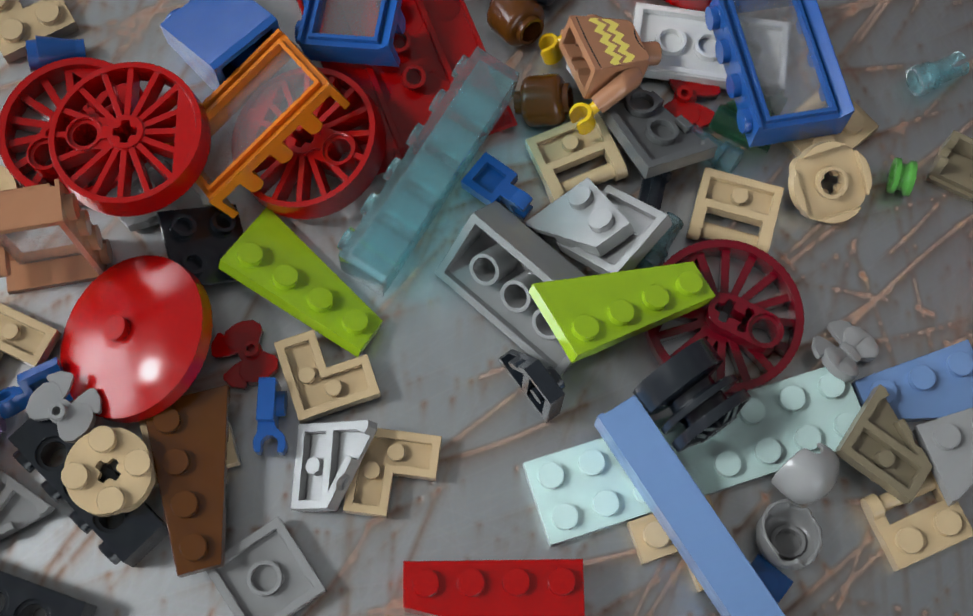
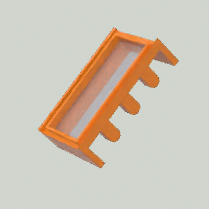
M279 28L263 41L202 103L210 122L211 146L207 162L199 178L196 180V184L208 197L210 204L233 219L239 212L226 197L239 184L250 192L259 191L264 182L253 170L269 155L280 163L288 162L292 158L293 152L283 141L299 125L309 134L318 133L323 124L313 112L329 96L344 109L350 105V102ZM166 143L168 145L174 146V143Z

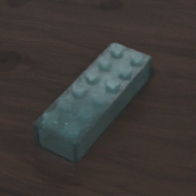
M476 47L470 58L466 55L461 57L451 74L454 80L449 90L440 89L429 107L432 113L424 126L419 122L408 137L406 144L409 145V148L403 159L395 157L383 176V179L387 181L379 195L375 192L370 194L360 211L363 215L360 224L356 230L349 227L340 239L337 249L340 250L338 256L341 270L382 297L385 295L513 99L520 75L519 72L479 47Z

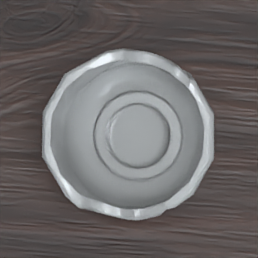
M822 443L817 444L820 453L816 454L805 448L798 451L777 471L771 480V483L791 501L801 505L810 504L825 497L837 482L840 468L838 455Z
M781 499L768 505L757 522L756 544L760 553L775 566L799 570L817 558L823 546L822 528L814 516H812L809 508L795 506L790 503V499Z

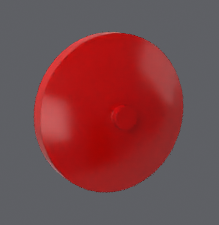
M142 255L123 260L100 274L86 288L76 302L62 337L61 365L65 372L72 373L75 378L69 392L72 398L75 400L90 388L96 389L102 398V413L96 414V416L117 423H132L146 420L174 404L196 379L206 359L211 342L213 327L212 309L207 292L200 280L180 264L168 258L155 255Z

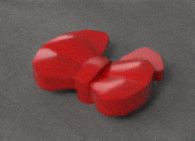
M669 79L668 84L675 93L673 99L666 103L664 108L676 118L682 115L697 130L709 126L716 117L715 112L695 102L697 97H717L721 92L720 87Z
M254 320L238 322L226 330L224 335L217 333L211 344V354L216 359L236 354L241 359L223 376V380L232 388L245 390L247 389V384L251 386L258 385L259 377H273L279 369V361L276 356L263 351L262 346L259 344L263 335V329L261 324Z

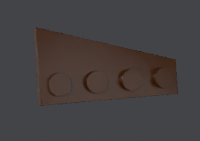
M228 385L181 396L163 412L146 419L177 576L180 578L224 566L226 533L225 489L228 476L226 461L227 442H229L228 405L230 404L231 391Z

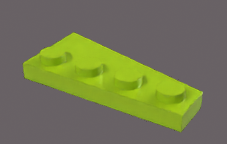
M268 208L262 211L220 259L218 269L356 357L361 355L381 327L383 321Z
M694 262L533 283L528 291L571 363L709 304L716 296Z

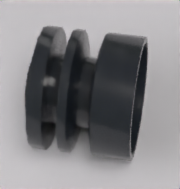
M705 337L690 344L663 363L632 392L651 416L667 408L672 411L673 415L660 429L664 435L671 433L680 426L685 428V431L671 443L677 452L704 443L737 418L736 416L739 411L752 398L745 388L729 398L726 397L724 393L738 381L734 374L726 376L717 382L712 379L711 375L720 367L723 360Z

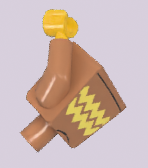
M595 14L587 16L571 15L568 18L566 27L560 30L561 35L556 36L553 33H545L539 39L538 44L544 63L546 65H554L564 56L583 98L592 99L590 104L583 102L574 104L569 111L572 123H576L579 119L584 118L576 125L578 133L581 135H586L594 130L596 125L595 114L599 111L605 113L617 102L638 88L647 67L658 65L661 61L662 51L660 44L657 41L642 42L633 23L628 20L603 18Z

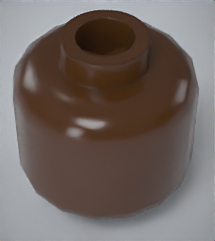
M491 0L487 12V23L491 30L506 44L513 47L529 45L539 38L544 29L545 12L541 4L536 0Z
M556 73L526 77L522 81L520 91L514 92L513 103L516 115H522L525 123L532 128L562 125L566 121L567 115H569L570 108L574 105L571 83H565L564 79Z

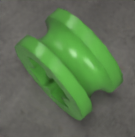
M894 158L887 177V193L893 194L896 190H899L902 196L909 197L917 177V161L911 160L908 164L902 162V158Z

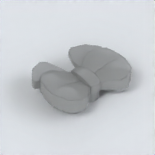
M839 319L831 321L827 325V329L840 346L836 347L823 337L815 336L811 345L814 357L816 359L821 358L824 366L835 377L844 382L853 381L859 374L857 363L859 361H873L879 355V346L860 327L852 326L850 322Z
M58 371L47 376L49 382L43 383L32 393L26 410L29 418L39 422L50 419L53 423L57 424L59 437L64 442L76 443L81 437L90 433L96 422V414L102 413V398L96 389L90 388L78 396L72 403L66 400V397L73 385L74 375L70 372Z

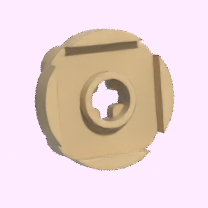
M825 141L815 143L803 150L789 165L788 190L794 206L805 218L819 222L840 223L854 217L862 208L859 206L863 203L865 195H869L872 187V174L865 157L859 151L853 150L850 146L841 142ZM827 172L830 176L838 177V183L833 185V192L830 194L821 185L824 174Z
M98 426L90 433L81 437L73 445L66 457L65 465L61 472V480L66 486L70 498L76 505L95 516L110 517L109 515L131 512L144 503L154 487L156 472L154 471L152 452L140 437L123 428ZM118 461L116 470L120 473L119 478L116 481L109 478L102 483L100 481L102 476L101 467L104 464Z

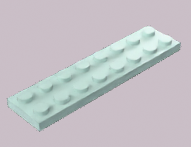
M822 367L747 391L752 398L742 407L735 420L706 442L688 447L681 452H677L671 443L685 431V428L680 426L671 433L664 435L660 429L671 416L653 422L705 496L776 474L801 449L805 448L816 454L820 453V449L817 446L818 443H822L835 451L861 407L851 382L842 381L831 374L826 367ZM603 438L523 463V468L550 547L652 514V511Z

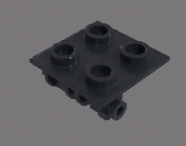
M215 206L158 211L156 213L168 259L192 272L202 285L237 281L218 268L220 259L244 233L239 214L233 219Z

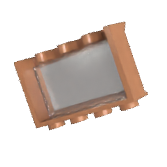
M54 179L55 186L47 183L0 191V278L6 277L7 292L9 294L94 281L108 269L107 264L113 263V253L109 240L103 239L99 226L91 223L88 211L86 209L82 210L79 207L75 193H69L59 179Z

